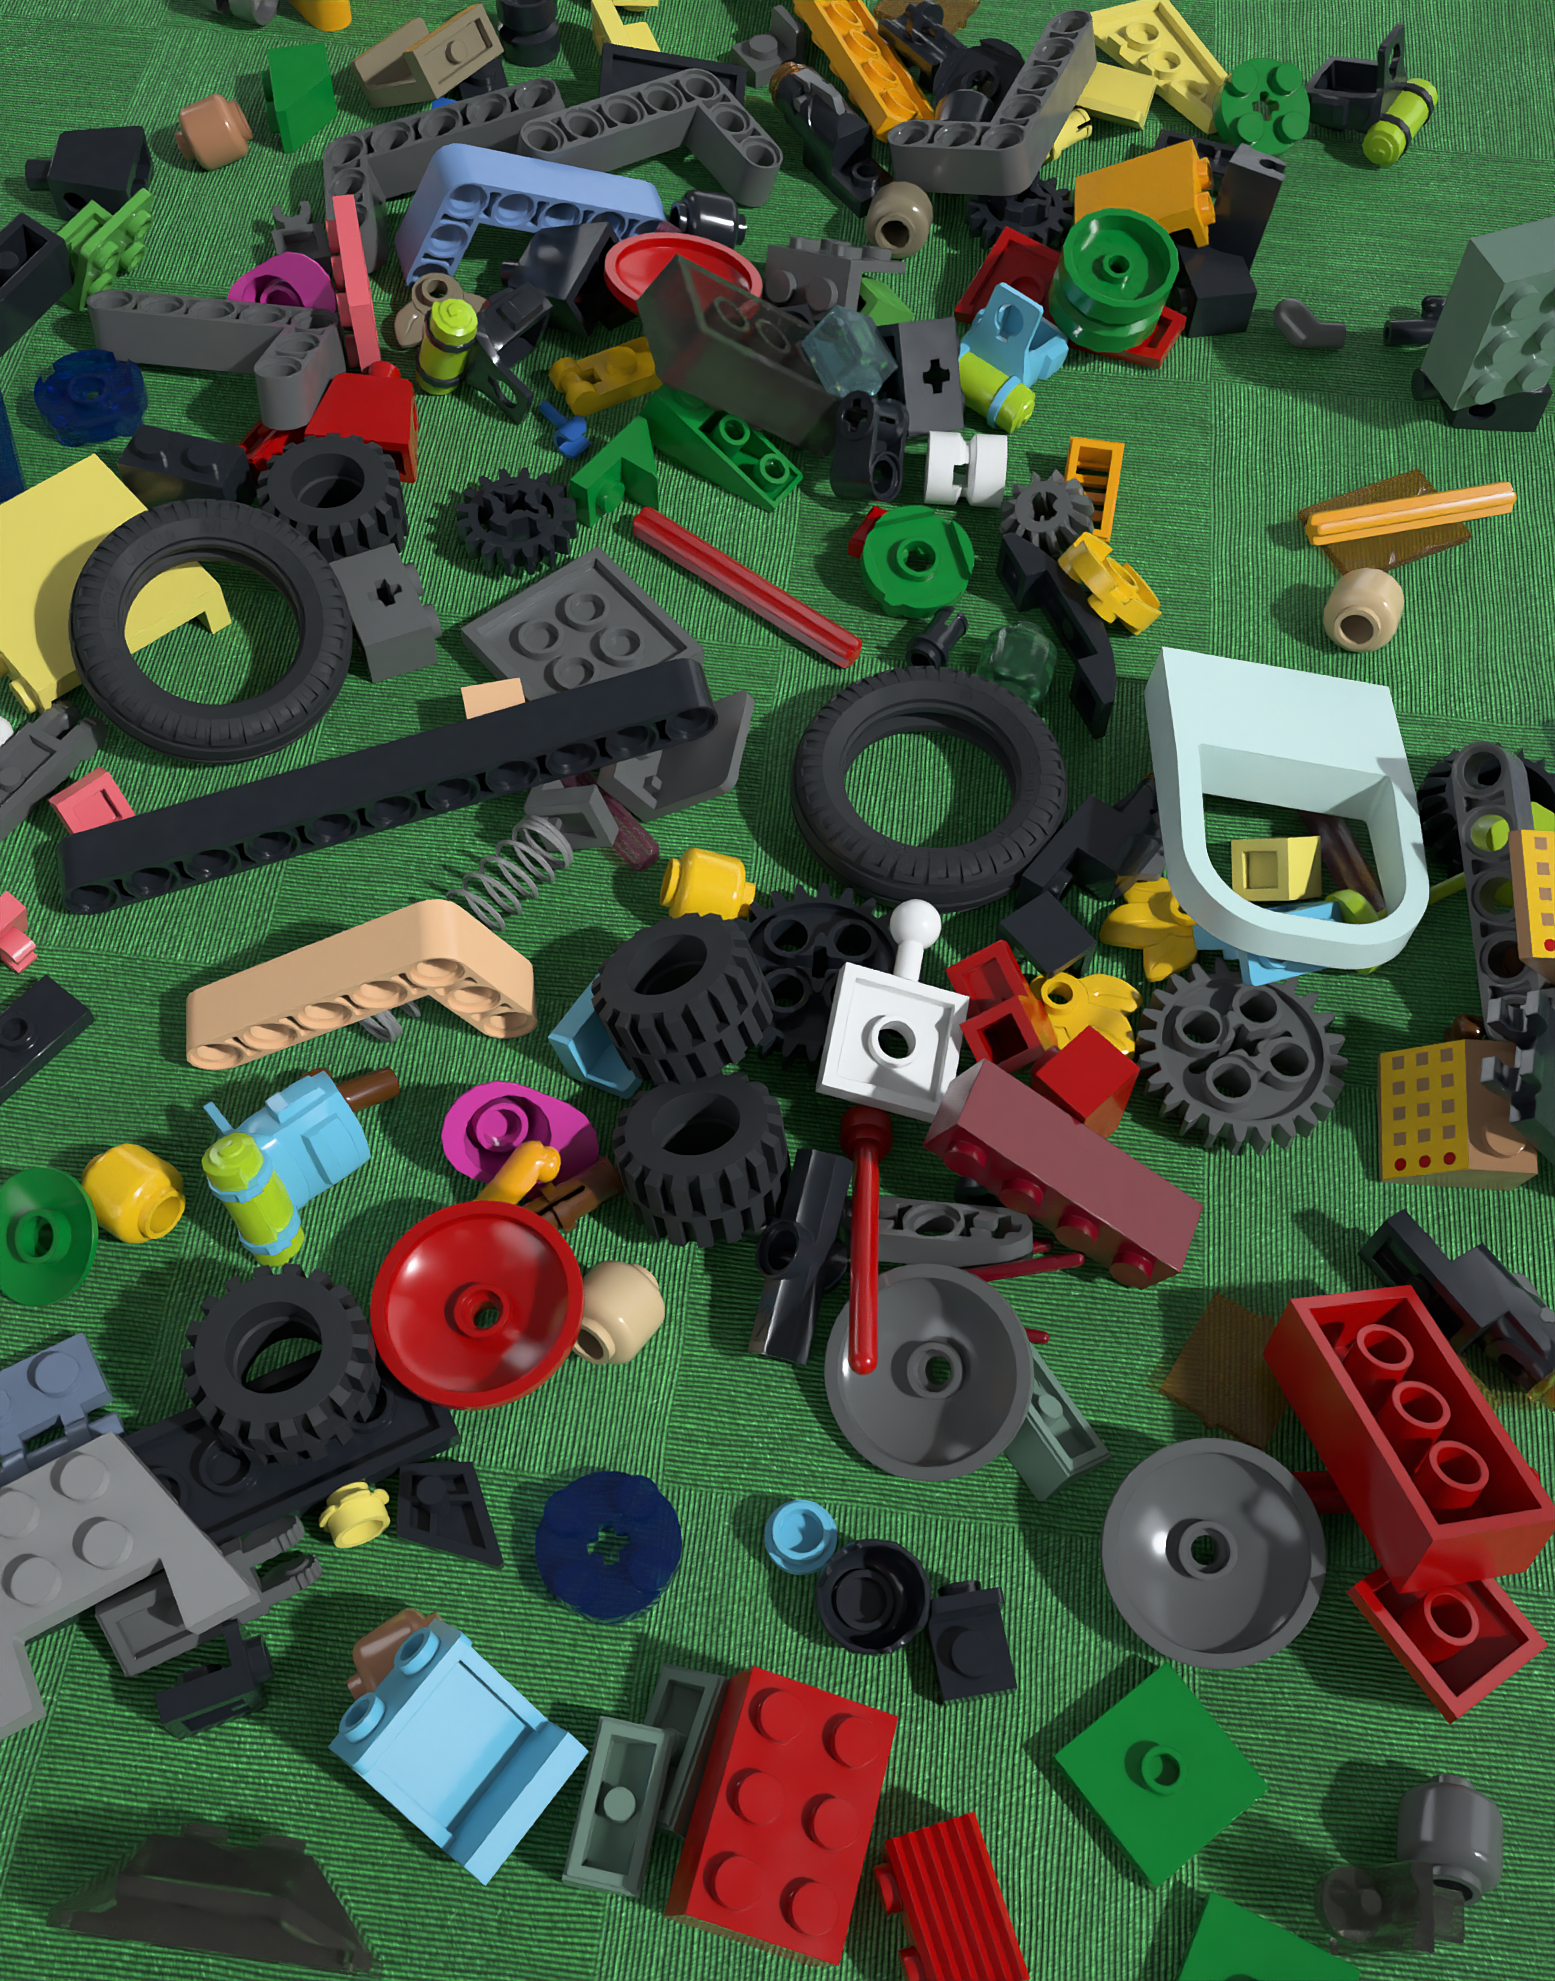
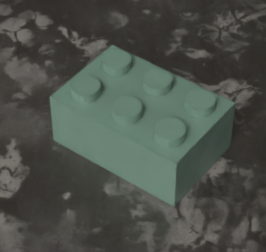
M1555 216L1469 239L1421 365L1424 373L1452 411L1476 404H1487L1494 399L1523 391H1533L1547 384L1555 366Z

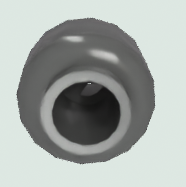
M1446 1774L1430 1777L1427 1783L1414 1786L1401 1796L1397 1814L1396 1863L1406 1879L1415 1884V1888L1420 1895L1438 1904L1468 1906L1480 1901L1482 1895L1499 1885L1503 1872V1818L1497 1805L1483 1793L1476 1791L1474 1785L1464 1778Z

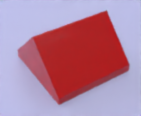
M1380 1566L1346 1592L1449 1724L1460 1718L1548 1646L1547 1642L1494 1578L1398 1594L1383 1566Z

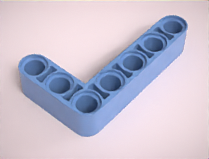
M453 143L443 146L432 156L396 234L394 246L407 287L412 292L414 283L425 274L439 272L453 277L479 223L536 233L542 228L609 222L620 241L640 234L672 231L658 191L653 184L647 181L466 144Z

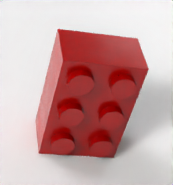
M752 1666L731 1677L663 1917L810 1967L839 1966L898 1716L756 1666Z

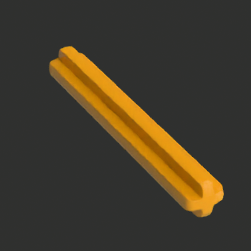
M1501 481L1316 512L1308 516L1305 533L1308 535L1311 545L1321 546L1503 515L1512 511L1513 503L1516 502L1517 496L1516 492H1513L1511 483Z

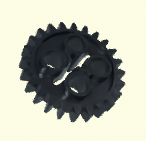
M827 883L821 884L817 897H808L803 886L797 884L794 900L787 902L775 890L771 892V909L767 910L761 905L752 902L749 904L750 922L738 918L733 920L738 924L740 930L744 932L762 973L768 972L764 977L774 1001L777 999H789L797 1003L791 1007H780L774 1004L770 1009L773 1017L770 1026L761 1030L764 1037L758 1043V1059L764 1060L776 1050L782 1053V1070L787 1071L793 1065L796 1058L805 1059L808 1075L814 1076L819 1060L822 1059L839 970L848 962L893 975L899 946L890 931V919L893 912L876 918L874 916L876 899L872 897L858 907L853 904L852 888H847L838 900L830 897ZM792 945L799 948V950L787 952L778 949V947ZM852 949L859 951L862 955L847 956L841 953V951ZM919 975L918 982L921 983L922 975ZM882 1029L879 1031L878 1042L885 1054L888 1053L889 1035L903 1038V1035L893 1029Z

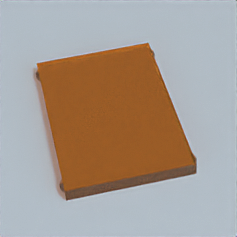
M1417 468L1300 510L1298 518L1305 526L1308 516L1312 513L1435 493L1437 491ZM1456 522L1321 545L1320 547L1342 576L1352 570L1361 568L1379 569L1387 572L1469 542L1472 533L1463 522Z

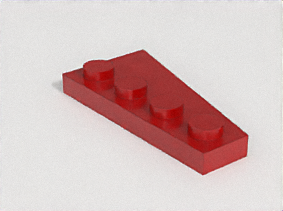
M1006 226L954 310L955 321L972 324L977 313L987 307L994 288L1001 282H1004L1041 305L1044 310L1042 317L1057 326L1049 312L1048 291L1061 253ZM1164 306L1154 332L1139 346L1122 352H1096L1075 344L1070 338L1068 339L1067 346L1068 348L1159 369L1184 329L1186 316Z

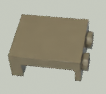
M482 3L468 6L431 33H429L421 17L413 18L350 62V67L372 109L436 100L504 52V49Z

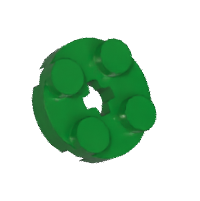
M1253 58L1238 65L1218 88L1213 101L1214 123L1223 141L1226 143L1230 139L1236 147L1244 143L1251 146V149L1279 158L1301 140L1308 131L1310 103L1307 91L1302 84L1303 76L1300 69L1293 63L1286 62L1282 64L1270 58ZM1259 100L1264 102L1269 108L1270 114L1267 116V121L1263 120L1261 112H1254L1253 105Z
M920 505L895 508L882 515L875 523L874 529L867 535L860 557L862 580L871 596L878 601L880 609L888 616L894 618L903 616L910 618L932 617L940 607L953 606L964 595L974 567V551L971 541L964 529L953 519H951L949 524L943 518L934 516L935 509ZM908 552H916L919 559H929L931 564L925 567L924 572H916L913 569H909L905 562L908 559Z

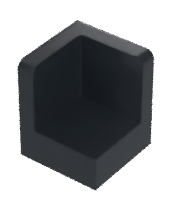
M1048 890L1001 920L995 942L999 940L1007 941L1018 964L1027 959L1046 979L1053 978L1066 968L1075 978H1080L1089 971L1097 941Z

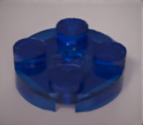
M101 349L83 350L68 354L52 364L55 372L45 382L42 376L39 377L34 387V400L44 425L56 434L59 443L67 447H79L85 443H96L118 436L130 437L134 435L138 426L144 424L142 416L149 402L148 391L142 373L134 362L128 359V365L125 362L117 361L114 353ZM98 393V397L87 399V394Z
M603 1471L576 1479L564 1489L555 1492L547 1500L544 1507V1515L537 1528L535 1538V1555L541 1579L548 1593L558 1603L560 1602L566 1609L577 1613L578 1617L589 1622L611 1625L625 1623L643 1616L661 1600V1595L670 1587L681 1565V1527L673 1506L659 1492L657 1485L650 1478L643 1475H630L619 1471ZM606 1529H614L616 1536H627L630 1541V1546L619 1550V1562L613 1565H605L601 1554H589L588 1552L589 1544L598 1541L599 1532Z

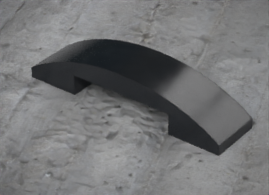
M1013 532L1002 535L996 568L997 577L1019 613L1040 607L1076 667L1069 698L1094 740L1104 737L1115 699L1116 667L1110 640L1100 616L1090 606L1087 600L1088 597L1083 589L1061 568L1058 562L1043 550Z

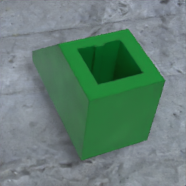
M325 43L267 49L269 70L260 71L266 99L265 109L270 134L280 133L284 154L294 153L338 116Z

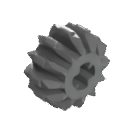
M1055 469L1047 481H1042L1040 475L1033 471L1030 479L1031 485L1023 487L1013 483L1011 493L1014 500L1001 502L1000 512L1004 521L1000 523L999 529L1001 535L1013 532L1028 540L1058 562L1062 554L1083 532L1093 533L1094 526L1092 519H1090L1093 516L1092 513H1094L1093 503L1090 497L1084 495L1082 484L1076 478L1065 482L1062 473Z

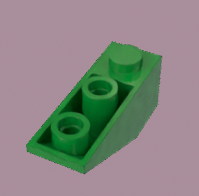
M687 361L654 392L639 413V416L647 419L651 442L672 462L771 513L805 477Z

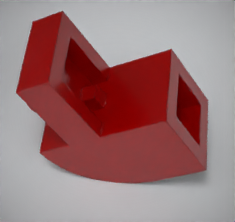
M999 940L945 969L956 993L970 997L967 1010L969 1020L959 1024L977 1063L986 1058L1014 1077L1032 1068L1037 1059L1053 1045L1058 1046L1046 1009L1042 1001L1034 997L1007 941Z

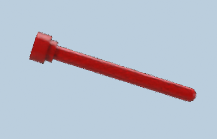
M859 1105L850 1108L842 1115L839 1143L848 1159L854 1162L851 1199L848 1363L854 1373L868 1375L875 1370L878 1363L879 1162L883 1160L892 1148V1119L885 1110L867 1105Z

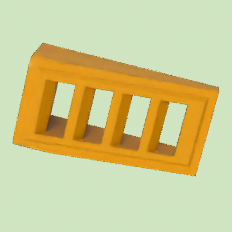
M1070 437L1064 481L1067 482L1076 478L1082 486L1106 489V494L1084 491V495L1090 497L1093 504L1104 506L1103 511L1094 510L1093 516L1090 519L1093 522H1101V528L1094 529L1092 534L1109 546L1125 443ZM1078 468L1109 472L1108 477L1077 474L1076 470Z

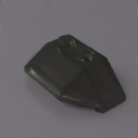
M182 1823L179 1837L157 1833L151 1834L50 1908L45 1925L68 1935L380 1981L384 1967L382 1958L326 1867L314 1857L304 1855L307 1845L306 1841L280 1835L260 1834L257 1848L227 1844L230 1831L197 1823Z

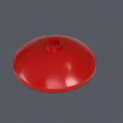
M655 232L632 236L618 242L609 250L604 265L606 285L623 306L641 318L670 330L699 332L725 328L749 316L760 303L763 287L762 279L754 265L735 250L699 236L671 232Z
M480 1200L455 1204L441 1209L415 1224L396 1242L382 1263L374 1283L370 1304V1321L375 1345L387 1368L397 1380L423 1400L444 1408L465 1411L501 1407L529 1395L543 1385L561 1367L570 1354L580 1332L584 1316L585 1291L583 1278L578 1262L564 1237L553 1225L533 1211L501 1201ZM489 1309L498 1311V1318L493 1325L487 1328L476 1326L477 1318L483 1311Z

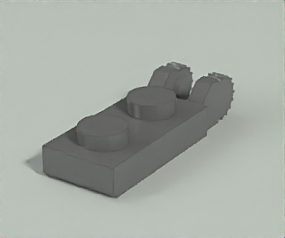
M58 700L51 709L48 708L33 724L28 722L0 749V843L81 763V760H89L96 753V750L101 748V745L105 743L106 737H108L107 732L109 731L105 721L91 715L89 718L86 717L85 720H81L80 725H77V722L80 721V708L69 700Z
M292 1515L288 1517L283 1516L272 1523L253 1530L243 1541L238 1537L218 1546L223 1552L222 1555L236 1571L254 1587L261 1602L199 1635L186 1629L166 1571L96 1603L95 1617L126 1678L136 1676L224 1634L222 1623L238 1618L244 1625L271 1612L270 1606L295 1595L300 1590L304 1591L305 1588L312 1586L314 1582L318 1581V1578L322 1576L321 1572H323V1569L315 1554H302L300 1557H294L291 1561H285L273 1567L261 1580L254 1568L255 1565L277 1556L282 1551L285 1552L300 1542V1539L304 1537L305 1531L299 1518Z

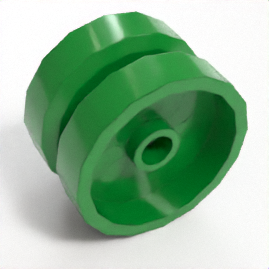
M1105 208L1087 214L1071 227L1048 291L1049 312L1059 330L1075 344L1096 352H1122L1139 346L1154 332L1179 271L1178 250L1170 235L1151 217L1131 209Z

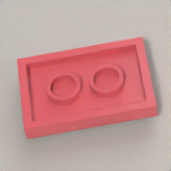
M353 194L333 196L335 219L325 220L331 254L341 253L339 256H331L336 290L339 291V293H336L340 321L345 331L353 330L354 332L351 335H344L350 368L360 367L362 375H367L370 365L382 360Z

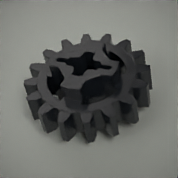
M1039 171L1028 189L1012 196L968 194L964 224L970 225L968 234L970 238L982 237L980 247L984 250L995 245L1007 226L1057 251L1060 249L1061 240L1067 238L1071 229L1075 203L1068 201L1070 194L1068 189L1056 190L1058 179L1052 177L1043 181L1040 179Z
M523 467L518 477H510L505 468L499 469V480L492 482L485 476L479 477L480 490L466 488L463 491L465 504L456 505V528L459 544L465 545L467 558L470 561L482 557L483 569L488 572L495 568L497 564L504 565L505 576L510 577L515 572L516 567L524 566L529 576L534 575L535 564L539 562L552 568L556 566L555 552L568 555L571 552L570 539H575L578 536L574 498H567V489L564 483L551 487L550 474L546 472L538 476L537 479L530 478L528 468ZM481 524L486 525L487 532L482 528Z

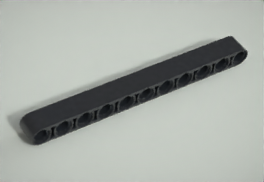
M687 658L670 660L72 834L63 838L55 849L61 902L65 909L75 914L95 915L687 743L704 737L714 730L718 724L719 716L701 664Z

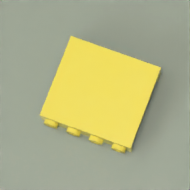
M95 453L0 505V677L7 674L12 680L9 683V687L17 701L28 714L38 710L42 715L48 708H52L53 700L82 684L73 661L68 631L69 609L76 581L90 555L113 530L135 515L148 510ZM197 561L181 564L162 572L139 592L131 605L125 625V639L131 654L194 617H197L212 634L232 623L220 585Z

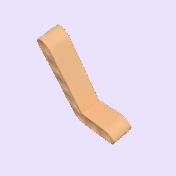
M440 899L417 902L191 992L186 998L187 1061L191 1065L205 1070L214 1071L234 1068L426 995H430L490 1037L511 1039L525 1036L537 1027L538 1022L533 966L528 959L459 905Z

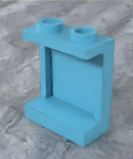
M434 1618L428 1627L415 1631L404 1641L395 1655V1667L375 1691L361 1696L349 1707L339 1724V1734L328 1748L452 1860L486 1886L589 1751L568 1731L553 1724L471 1647L472 1641L466 1635L445 1622Z

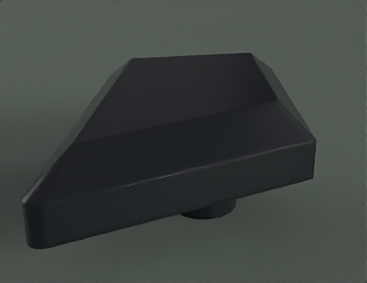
M473 1462L409 1463L400 1466L396 1532L398 1540L496 1570L503 1569L505 1565Z

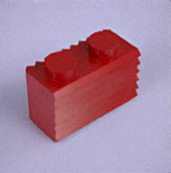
M975 1812L966 1813L960 1817L951 1818L945 1822L936 1823L930 1827H924L884 1842L880 1849L884 1863L872 1867V1871L886 1916L900 1913L902 1925L910 1945L898 1950L899 1962L905 1981H1028L1030 1979Z

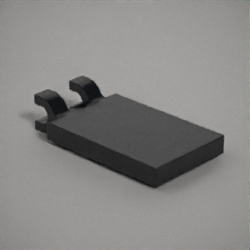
M1541 990L1527 992L1526 1004L1520 1005V1009L1511 1007L1503 998L1491 999L1488 1002L1486 1023L1495 1032L1508 1037L1516 1045L1514 1067L1507 1066L1496 1056L1482 1058L1480 1083L1494 1094L1504 1097L1511 1104L1509 1123L1555 1166V1009L1550 1005L1549 999Z

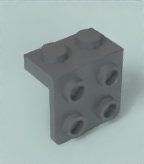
M790 236L789 246L768 245L761 310L808 304L815 321L839 326H855L862 272L905 274L907 263L891 260L892 250L887 248L864 245L856 247L850 246L851 242L827 238L817 240Z
M745 690L714 701L719 716L718 724L706 736L601 767L596 784L645 823L728 793L735 786L739 777V768L747 734L750 730L755 699Z

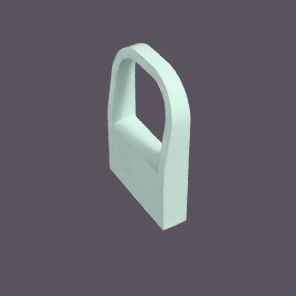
M1162 646L1144 690L1167 878L1172 893L1180 906L1200 927L1211 935L1233 947L1264 957L1339 969L1370 968L1393 959L1404 948L1426 910L1429 900V879L1416 792L1389 686ZM1202 793L1365 821L1369 830L1388 917L1368 924H1345L1278 913L1261 908L1245 900L1226 885L1211 864L1206 848Z

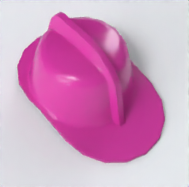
M285 252L273 256L241 276L231 286L227 300L325 309L337 313L336 291L329 275L316 261L304 254Z
M496 1080L475 1085L457 1097L445 1114L441 1130L444 1154L455 1169L472 1179L487 1184L495 1177L519 1144L527 1141L540 1140L543 1146H551L558 1151L561 1165L557 1176L550 1181L554 1186L597 1162L599 1155L596 1131L584 1113L564 1101L516 1082ZM536 1181L523 1198L535 1199L539 1196L538 1188L547 1183Z

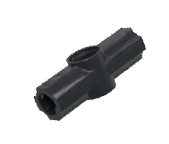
M797 1149L781 1217L767 1225L760 1235L756 1246L755 1260L757 1269L766 1278L748 1347L750 1354L790 1365L806 1367L823 1295H827L837 1288L847 1269L848 1255L846 1246L841 1239L837 1238L853 1172V1161L813 1149Z

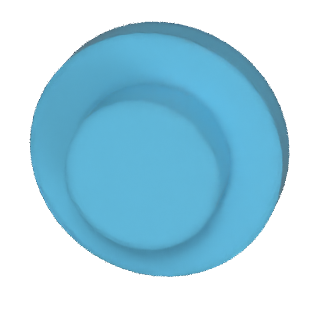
M808 1500L786 1502L779 1506L767 1521L764 1535L765 1548L772 1562L781 1570L794 1575L815 1573L822 1568L824 1563L835 1552L837 1544L835 1522L827 1510L815 1502Z

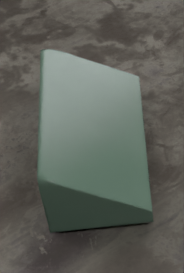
M1030 1342L1034 1364L1032 1399L1020 1430L1004 1452L1036 1499L1044 1501L1100 1467L1112 1456Z
M664 1663L642 1724L676 1732L655 1831L683 1842L730 1682L725 1676Z
M600 1715L562 1875L564 1885L640 1898L676 1732Z

